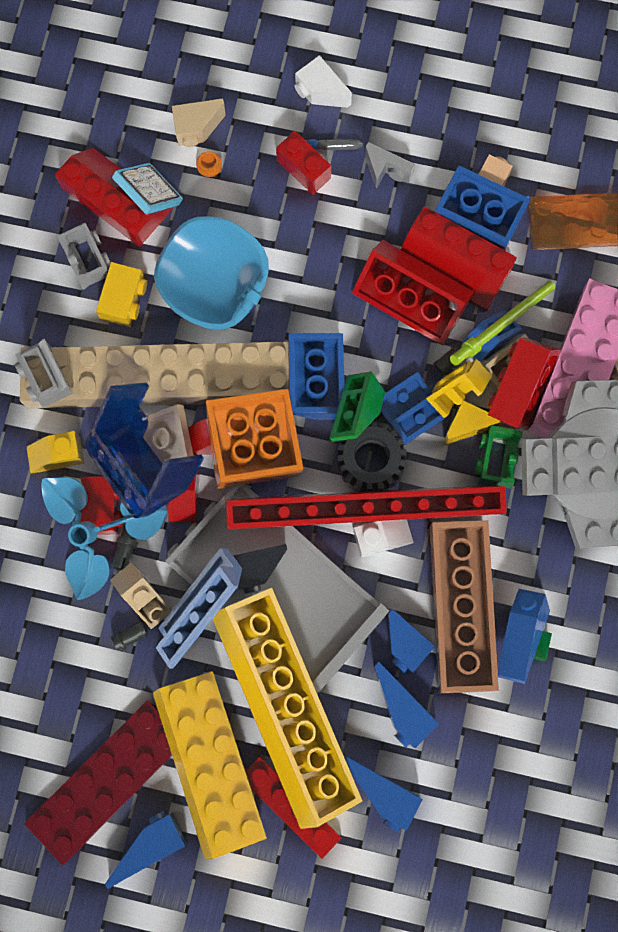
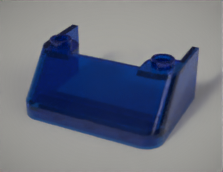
M147 383L110 386L86 440L89 456L130 515L136 519L150 516L186 492L204 460L202 455L167 459L163 464L143 438L148 427V418L140 405L149 388Z

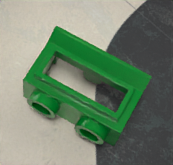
M490 425L487 433H482L480 448L484 449L483 459L478 458L475 468V474L480 475L479 482L501 485L508 489L514 485L513 472L518 461L519 454H517V449L523 431ZM493 439L506 441L500 477L487 475Z

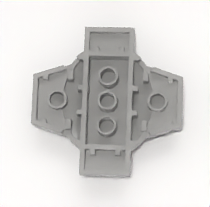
M618 380L571 381L562 414L564 416L563 423L556 430L553 429L548 438L521 439L523 495H550L555 502L561 504L566 510L564 516L576 548L618 546Z

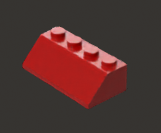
M94 148L71 155L55 174L60 187L138 247H141L173 208L145 214L113 180L112 177L115 171L121 170L120 167Z
M425 206L412 225L401 248L407 254L474 291L469 302L485 311H488L517 259L516 256Z
M384 240L372 249L352 294L442 346L474 293L469 288Z

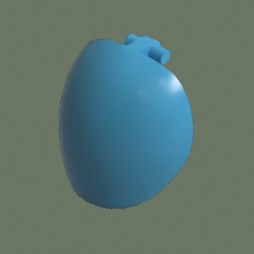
M196 217L184 222L172 234L157 260L154 280L160 295L175 313L201 327L222 330L235 326L250 312L254 305L258 304L262 297L260 294L265 287L268 277L269 262L261 244L241 226L230 220L218 217Z

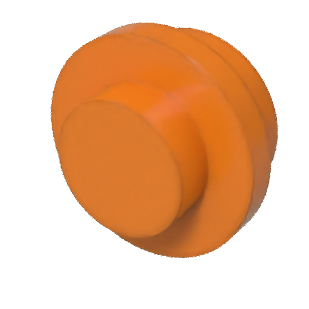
M206 151L197 158L196 167L201 175L213 177L221 171L222 161L218 154Z

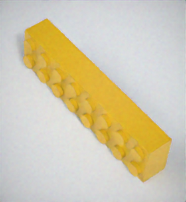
M267 589L219 610L213 618L214 624L300 828L319 827L361 803V796L273 589Z

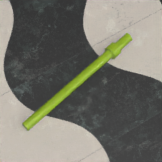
M548 281L475 338L471 337L465 341L461 349L450 357L452 364L458 365L467 357L475 356L481 351L485 343L555 290V284L552 281Z

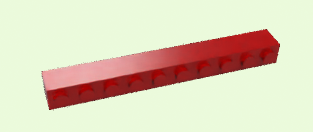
M501 485L224 499L227 529L506 514L505 486Z

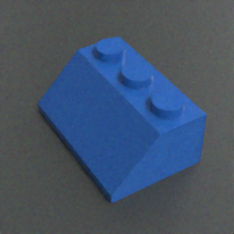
M458 166L435 212L506 251L531 199L462 166Z
M289 333V390L293 415L313 420H335L344 390L343 333Z

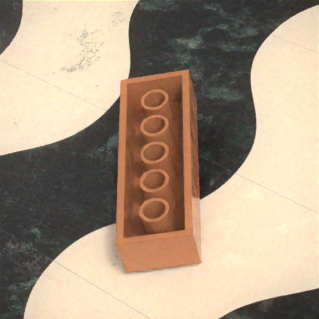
M488 520L432 522L430 526L438 693L499 691Z

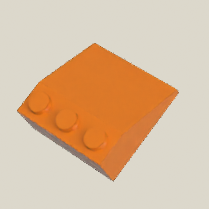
M288 389L206 400L212 460L218 489L297 477L301 474L303 463Z

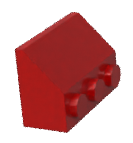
M519 338L518 342L514 341L509 351L511 360L508 367L502 369L498 378V382L501 383L499 389L489 399L488 407L490 410L488 416L516 428L530 425L561 350L528 338Z

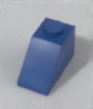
M504 310L481 321L462 343L471 337L475 338L508 312ZM516 321L512 322L485 343L481 351L473 356V358H476L479 362L486 359L523 329Z
M392 609L387 615L390 655L395 658L392 663L403 673L407 670L413 673L435 646Z

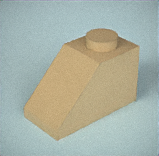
M223 99L172 106L178 145L193 147L198 143L205 142L226 116Z

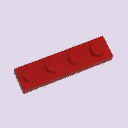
M261 757L246 770L245 773L250 788L323 859L342 837L327 822L319 827L301 829L278 774Z

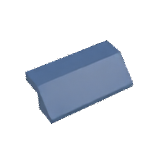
M220 548L158 628L164 637L156 646V649L170 669L176 666L239 585L242 567L226 548Z

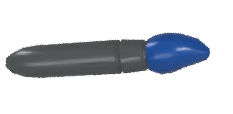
M310 139L306 141L315 150H355L363 146L361 141L354 139L318 141Z

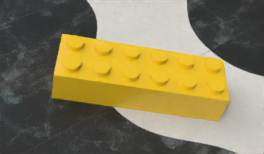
M213 671L159 688L153 692L204 858L214 859L267 839Z

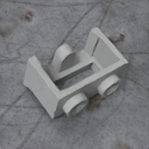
M86 223L57 236L83 290L89 285L107 277L111 262L106 252L100 254L97 248L101 242L95 229L89 231ZM85 241L88 242L99 265V268L87 272L75 247Z
M45 339L15 354L19 362L14 365L22 379L27 378L30 386L26 387V390L33 403L38 401L44 408L73 394L62 375L63 372L52 354L50 345ZM37 357H40L53 384V387L42 392L27 363Z

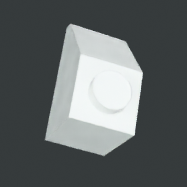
M320 55L295 73V89L302 98L306 97L311 104L345 108L351 105L352 92Z
M407 520L375 521L354 527L353 531L361 558L414 543Z

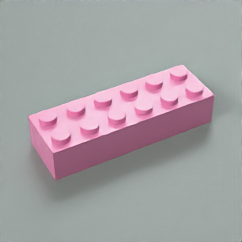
M590 278L582 290L561 344V353L528 429V432L544 438H548L552 430H556L564 421L562 414L571 381L609 380L618 358V289Z

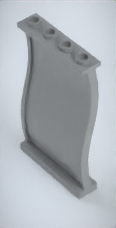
M246 485L227 487L222 492L224 497L217 504L213 502L203 514L206 517L199 524L195 522L189 527L185 533L186 539L180 545L176 543L170 548L166 554L168 558L165 562L192 585L220 548H226L232 555L286 544L287 551L266 584L260 585L261 591L245 594L244 589L238 590L236 588L221 609L272 588L318 694L389 613V610L348 577L293 526L227 529L224 499L259 497Z

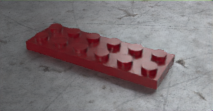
M147 700L24 823L62 866L172 757L157 708Z

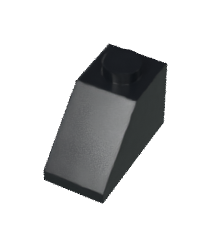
M283 544L233 555L242 567L238 590L244 589L245 594L261 591L260 585L266 584L287 551V545Z

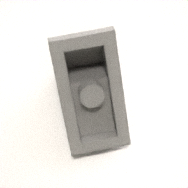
M370 142L367 143L365 159L376 189L385 173H388L396 181H404L409 184L414 174V163Z

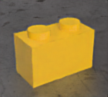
M111 262L96 309L100 320L131 327L132 321L136 320L139 315L140 305L138 301L140 295H144L147 288V280H145L142 270Z

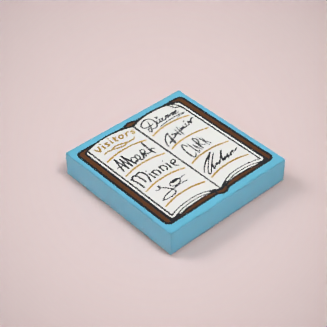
M150 163L117 170L112 177L145 214L178 206L183 200L179 193Z

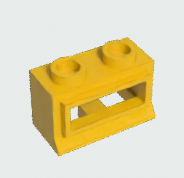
M477 359L473 362L469 360L439 380L432 390L433 394L426 399L445 418L448 416L454 403L457 405L462 404L465 394L471 390L477 396L481 395L492 375Z

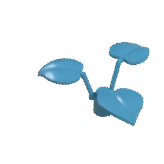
M69 477L42 479V496L49 514L59 523L68 524L72 522L73 526L68 532L69 541L74 546L85 549L73 552L67 558L65 564L67 580L77 600L85 599L98 592L106 584L110 576L108 559L103 555H94V549L87 545L96 540L99 531L126 522L128 534L136 539L144 540L154 536L160 530L167 515V508L159 499L147 494H134L125 498L120 505L124 518L96 527L89 521L80 522L82 515L79 511L85 508L88 501L87 491L81 482Z

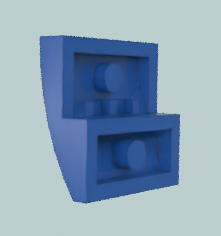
M418 372L385 393L380 412L390 428L398 433L397 437L399 439L402 438L404 445L445 419L426 399L433 393Z

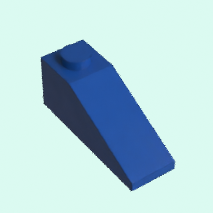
M518 589L509 614L498 667L499 678L525 684L550 613L546 594Z
M378 662L374 669L393 728L397 731L394 736L405 748L409 744L416 748L439 723Z
M346 756L345 761L350 772L380 816L385 819L383 824L396 832L400 828L407 831L423 799Z
M164 811L148 819L150 825L141 831L106 881L107 889L188 844L173 812L166 816Z

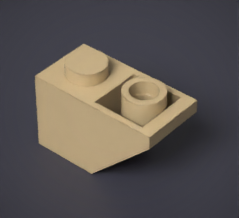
M132 562L110 580L122 598L151 629L172 611Z

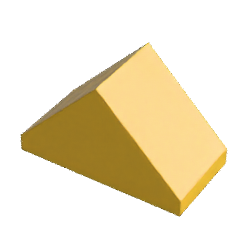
M463 400L444 439L447 445L486 432L490 425L498 426L500 420L488 416L489 412Z

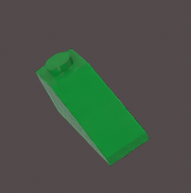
M372 371L347 376L330 435L332 442L358 438L380 414L385 391Z

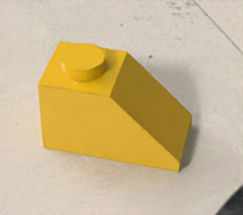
M75 431L46 436L27 446L31 474L85 464L81 438Z

